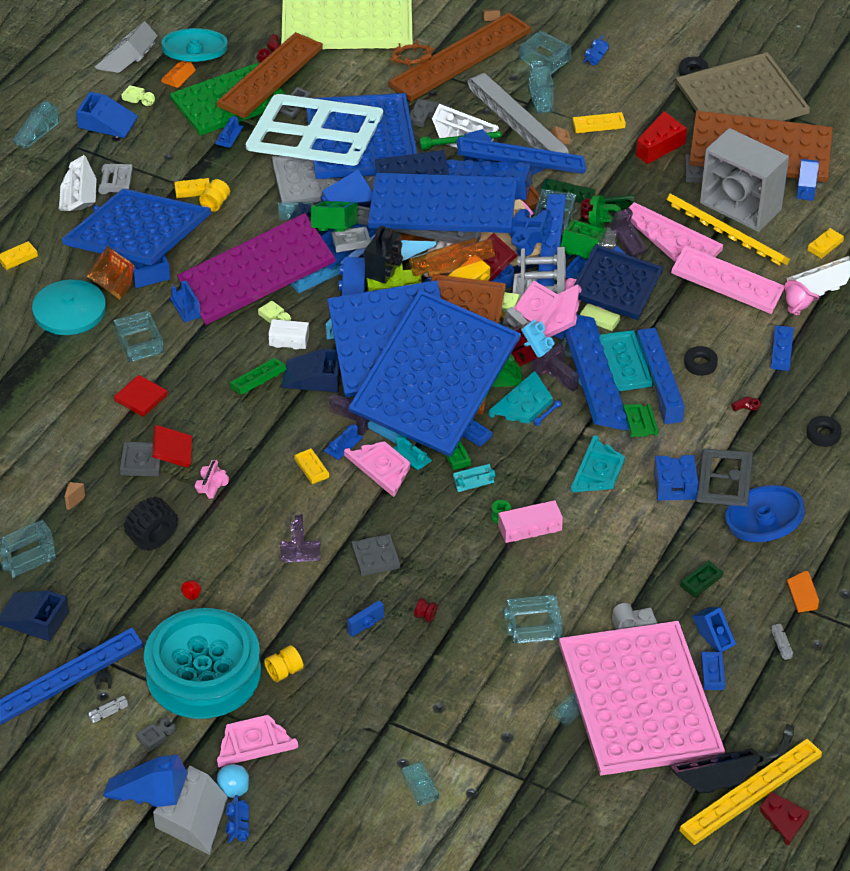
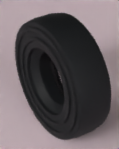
M699 57L684 58L679 64L680 76L698 72L687 69L689 67H696L700 69L698 71L709 69L708 63Z
M704 346L690 348L684 357L685 368L690 373L700 376L713 373L718 363L717 354L712 349ZM705 358L708 362L706 364H698L694 362V359Z
M818 416L813 418L807 426L808 439L818 446H833L841 438V425L834 418ZM827 428L831 430L832 433L829 435H822L817 432V429Z

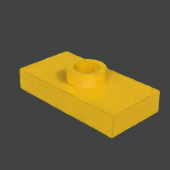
M312 448L294 455V460L311 484L329 478V472Z

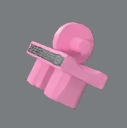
M212 460L210 466L202 467L201 476L203 480L196 481L195 488L199 494L206 493L209 499H213L218 488L228 484L229 477L225 470H221L218 467V461Z

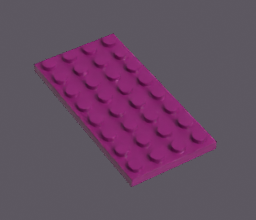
M304 213L178 274L177 277L180 283L186 280L200 303V316L205 325L336 262L317 230L311 228V221Z

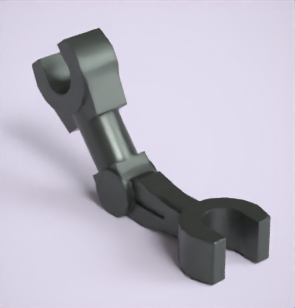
M82 641L77 646L80 650L77 655L81 656L92 649L86 642ZM108 666L97 674L95 680L97 689H100L101 682H107L108 689L112 687V678L108 672Z
M786 724L783 741L775 752H757L762 761L757 763V770L764 769L772 761L777 760L788 752L795 726Z

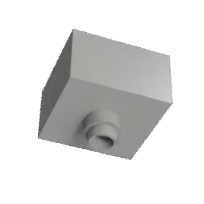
M729 128L706 149L700 203L759 232L782 210L789 156Z

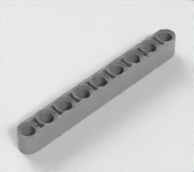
M481 73L468 79L470 90L533 148L569 154L567 147L488 75Z

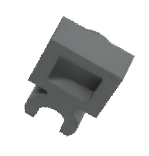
M166 717L160 721V725L156 726L152 723L138 732L136 738L150 752L167 741L166 735L175 733L176 725L173 724L170 727H166L169 725V718Z

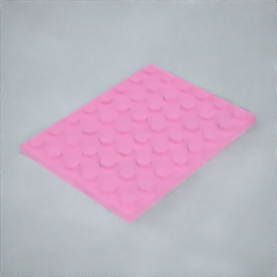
M679 621L559 638L561 653L600 776L691 762L725 754V749Z

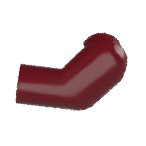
M272 34L267 43V47L271 51H275L280 46L279 42H277L279 37L276 34Z
M744 397L731 403V407L735 412L743 408L752 411L758 410L761 405L759 399Z

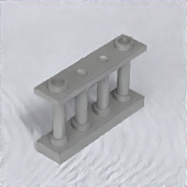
M557 247V254L549 257H526L525 248H521V256H518V267H521V297L528 289L526 287V279L554 278V280H557V284L544 287L556 294L566 290L565 247ZM554 264L557 265V269H554V271L526 272V265Z

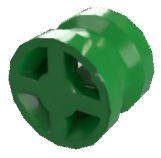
M497 500L492 504L491 519L494 523L498 524L500 512L511 510V505L508 501Z

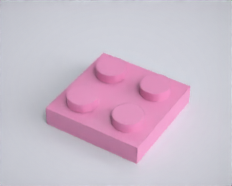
M533 280L514 309L519 311L527 321L531 322L536 319L537 322L541 321L545 325L563 298Z

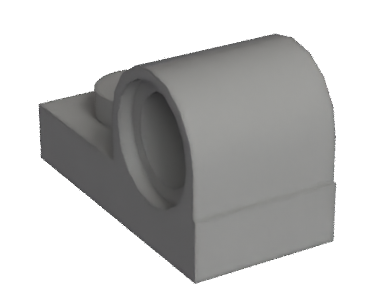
M621 603L613 609L611 621L615 630L657 624L651 608L633 611L629 603Z

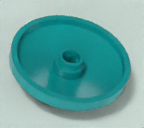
M181 29L167 34L162 39L163 53L181 61L198 62L212 60L222 56L228 49L227 38L223 34L209 29Z
M73 279L58 281L44 287L35 296L32 304L33 317L41 328L50 333L59 335L79 334L92 329L103 319L106 312L105 297L98 287L89 282Z

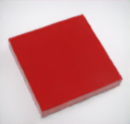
M137 375L114 396V400L144 417L168 395V392L157 384Z
M156 425L153 430L152 457L188 468L191 464L192 436Z

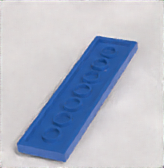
M576 314V325L564 331L593 422L597 425L626 431L628 429L627 416L623 411V403L618 388L614 384L613 374L609 369L608 359L603 351L604 347L600 342V334L595 319Z

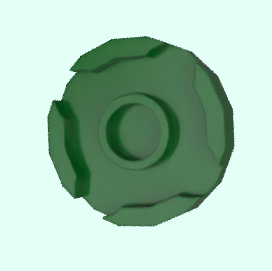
M594 195L592 197L590 205H593V210L589 211V222L591 225L603 228L605 222L613 223L618 221L622 214L619 206L606 204L602 195ZM609 210H614L617 216H611Z

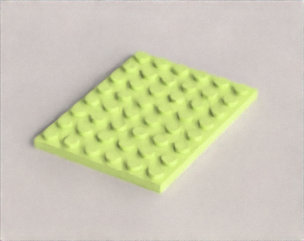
M283 0L281 44L297 32L323 43V49H390L398 47V43H400V47L408 44L413 45L411 0Z

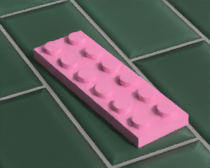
M686 245L671 272L674 275L770 314L773 313L785 289V286Z

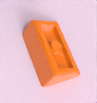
M190 61L178 62L161 79V82L178 88L196 69Z
M804 571L788 579L787 584L797 611L818 610L819 598L809 571Z

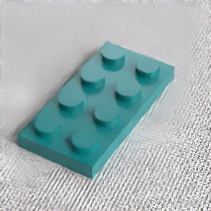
M634 330L601 334L599 337L600 342L604 347L603 351L608 359V366L613 374L612 378L618 391L652 387L653 381Z

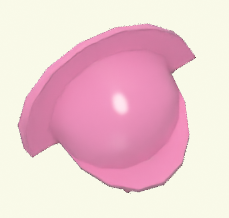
M789 280L785 283L786 302L789 313L800 315V312L809 307L813 301L819 300V295L811 293L801 282Z

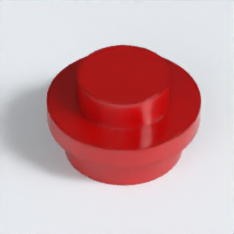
M190 580L182 584L181 590L186 598L195 600L200 595L201 587L196 581Z

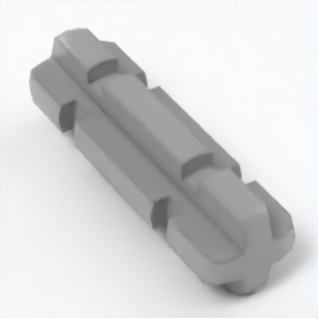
M780 623L772 625L771 631L775 637L778 649L781 651L782 658L784 660L791 659L793 651L789 647L790 643L786 633L783 632V626Z
M122 695L116 698V701L112 700L98 707V710L94 709L88 712V717L92 723H96L101 720V717L104 719L118 712L119 708L120 710L126 708L128 701Z

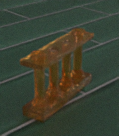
M470 238L411 257L409 262L413 276L428 273V277H433L494 257L495 253L491 238L477 242L476 238Z

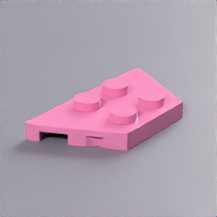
M578 284L558 294L563 299L544 325L545 331L543 333L546 338L576 325V312L579 308L578 295L582 290Z
M385 441L375 443L374 445L361 446L360 450L350 451V448L344 450V456L390 495H396L410 469V462Z
M269 715L227 724L220 755L217 758V765L222 767L298 748V742L295 738L291 739L286 734V730L277 725L275 720Z

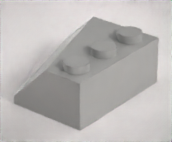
M145 21L127 34L95 68L120 73L132 62L140 61L144 54L150 50L149 48L155 44L154 40L158 35Z
M189 766L177 805L157 807L153 812L155 828L210 855L228 796L208 774Z

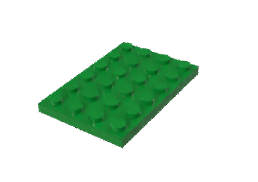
M259 62L169 93L170 100L199 136L224 128L229 123L230 117L236 116L238 121L241 122L263 114L274 95L286 94L279 87L246 118L217 107V101L257 67Z

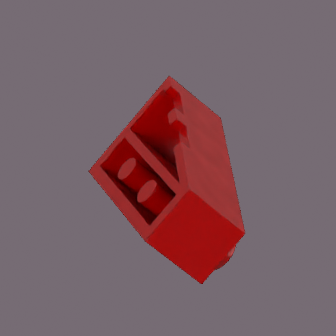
M663 111L637 139L636 156L646 164H649L686 143L687 128Z

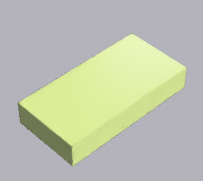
M589 303L580 313L582 316L594 318L597 326L613 331L621 315L603 310Z

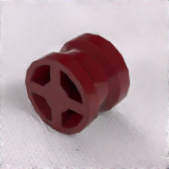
M585 199L581 202L580 215L584 220L588 221L589 211L593 210V205H590L591 199Z
M421 598L415 607L414 617H422L426 622L431 623L436 615L438 605L434 602L428 603L426 599Z

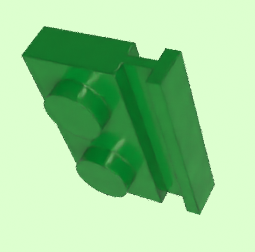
M642 404L623 405V411L627 416L626 421L630 437H647L649 434L658 435L659 430L650 404H647V406H642Z

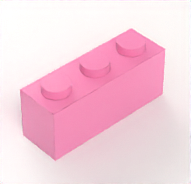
M554 500L500 512L498 527L505 543L562 531L563 517Z

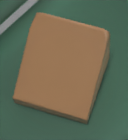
M482 10L484 21L498 19L500 17V10Z
M554 126L550 132L563 144L571 143L568 130L558 126Z
M74 482L68 484L64 496L67 510L72 509L84 499V484Z

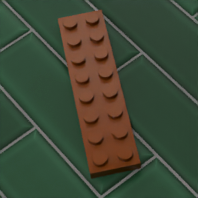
M295 32L217 101V107L246 118L321 51L323 43Z

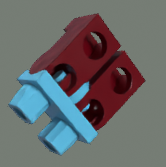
M536 319L522 326L512 328V330L521 333V337L515 346L516 349L511 353L519 367L543 356L555 344L551 337L546 338L543 333L545 331L544 324L541 321L537 322ZM519 352L525 356L524 360L519 357Z

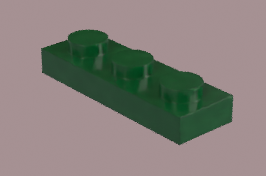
M546 178L541 187L540 194L546 196L548 194L566 195V200L581 203L585 199H592L596 189Z

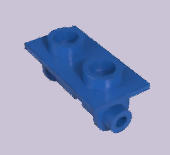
M604 35L599 40L595 39L584 54L586 59L583 64L586 60L591 65L599 63L605 52L609 49V44L601 40Z
M236 116L229 118V123L226 124L215 142L216 145L232 147L243 129V126L239 125Z
M355 424L349 425L338 438L329 443L324 452L340 460L344 456L345 449L350 448L351 450L363 439L361 435L357 434L358 427Z
M235 795L232 802H229L226 807V815H228L226 825L228 843H231L233 838H238L239 841L243 842L249 837V823L244 822L249 819V805L245 800L238 801V795Z

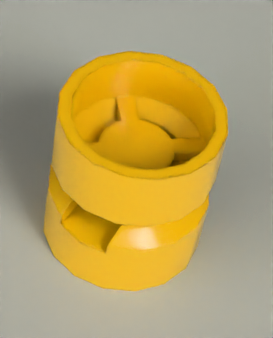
M212 180L199 197L200 204L209 207L211 212L218 211L230 195V188L222 180Z
M291 645L280 650L279 655L275 653L264 659L267 672L277 683L287 678L289 673L294 674L303 669L301 656Z

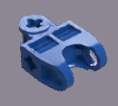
M520 209L514 216L512 233H509L512 244L517 248L518 256H521V248H525V254L529 256L534 251L536 243H545L552 225L550 210H542L537 216L530 218L527 209Z

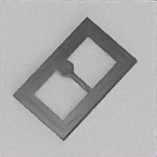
M704 448L696 501L700 503L748 507L753 452ZM712 457L740 459L741 469L740 471L731 470L729 475L711 473ZM710 477L739 479L738 496L708 493Z

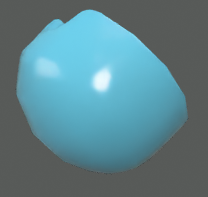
M236 764L225 765L217 774V785L228 797L241 796L249 788V774L243 766Z

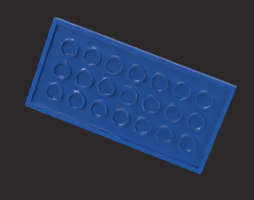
M376 173L368 228H379L382 225L392 229L512 233L517 177Z

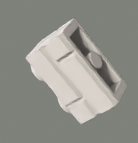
M272 319L269 330V346L306 349L309 338L308 322Z

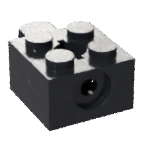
M379 226L375 237L364 250L366 278L384 284L387 283L389 278L393 277L396 268L403 261V256H401V234L393 232L392 228Z

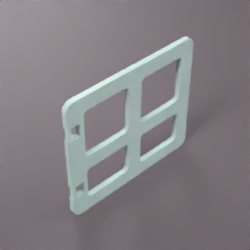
M276 94L270 100L247 140L246 149L253 152L351 166L357 165L377 129L378 123L383 117V109ZM282 105L318 109L308 126L274 122ZM331 112L367 116L358 133L322 128ZM269 131L303 136L297 147L262 142L264 136ZM318 138L353 143L347 154L311 149Z

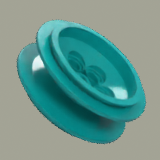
M190 609L167 618L153 630L144 649L146 680L151 695L166 710L187 718H214L238 709L254 694L261 678L260 648L257 636L243 619L220 609Z

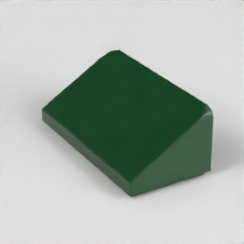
M635 194L604 199L606 204H615L623 211L635 202Z

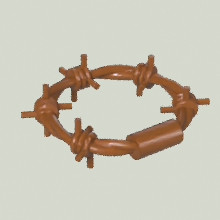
M418 40L413 45L408 44L400 47V43H398L399 46L392 49L395 51H393L389 61L393 60L395 65H397V62L405 63L411 68V64H422L431 59L435 47L431 48L430 44L428 46L419 45ZM420 47L426 50L423 51V53H426L425 55L415 60L407 59V56H405V61L398 58L401 57L399 53L405 52L403 49L413 48L414 52H416Z

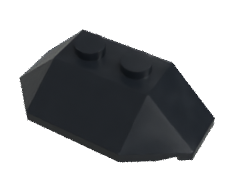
M753 748L701 760L679 763L670 767L678 778L700 793H711L715 789H730L735 787V785L742 784L760 760V756Z

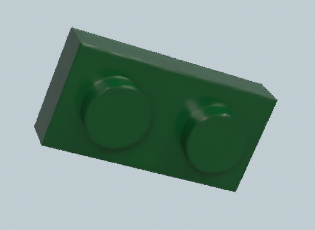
M708 560L684 578L680 586L693 597H697L721 579L723 571Z

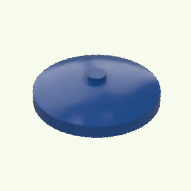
M779 485L761 486L749 490L748 507L729 505L725 518L729 531L737 538L749 542H766L781 538L794 531L804 519L805 506L801 495L791 488Z

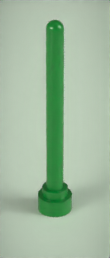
M500 131L486 133L490 135L491 139L502 136ZM464 135L432 139L428 136L421 137L422 151L430 150V148L436 145L456 143L458 137H464Z

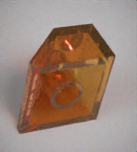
M107 246L86 276L121 300L131 287L134 264Z

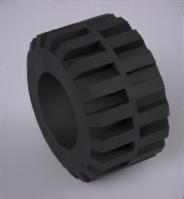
M150 497L141 501L129 512L125 519L124 531L140 549L151 551L162 546L171 538L172 534L176 531L179 520L177 514L161 498Z

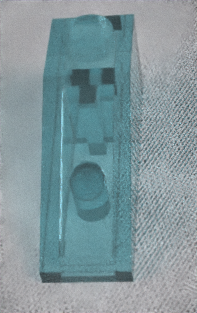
M47 101L33 109L14 137L13 143L27 149L59 124L58 107Z

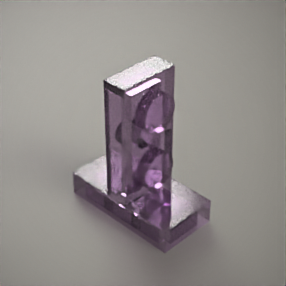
M627 208L614 214L607 233L610 238L617 235L629 256L636 257L646 253L648 248L630 221L633 215L632 210Z
M561 344L532 361V373L535 371L538 376H541L548 371L551 376L558 379L563 386L569 388L572 392L578 389L579 375L563 363L565 348Z
M332 394L329 398L330 412L355 420L358 427L357 434L364 436L369 429L368 423L370 420L349 411L348 407L353 400Z
M303 514L295 515V523H291V533L296 536H292V541L280 542L281 562L321 561L320 540L304 541Z

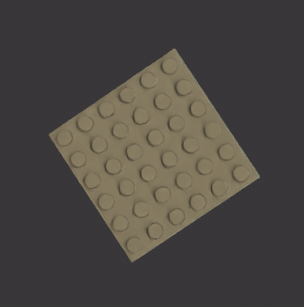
M768 52L676 78V84L695 111L785 121L810 113V107Z

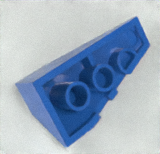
M178 755L157 757L110 778L103 795L105 798L126 801L127 799L134 800L137 804L147 802L154 807L177 805L188 772Z

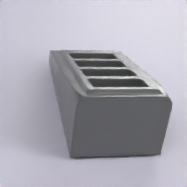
M296 87L291 93V96L312 98L310 92L300 87ZM282 105L279 112L293 119L305 107L295 106L293 108L290 105Z

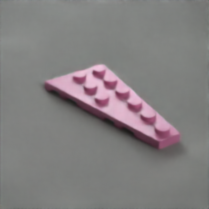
M635 202L624 211V217L675 263L685 245L713 257H716L723 250V244Z

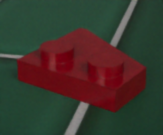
M773 792L769 794L760 808L761 814L770 821L775 831L780 832L784 837V843L788 846L806 822L810 813Z

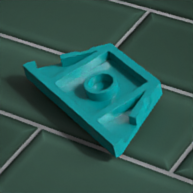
M534 371L489 410V416L494 418L495 415L505 416L506 420L530 424L553 403V397Z
M594 435L572 483L571 492L614 489L625 463V456L614 451L610 445H604L599 442V437Z

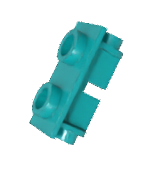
M398 436L396 438L397 446L393 449L407 459L416 470H420L432 461L425 451H421L415 445L412 446V443L406 440V437Z
M490 464L453 473L457 492L494 483L493 477L496 476L494 469L491 470Z

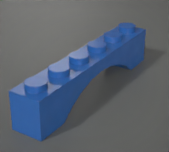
M656 328L637 330V340L654 381L664 424L683 422L685 406Z

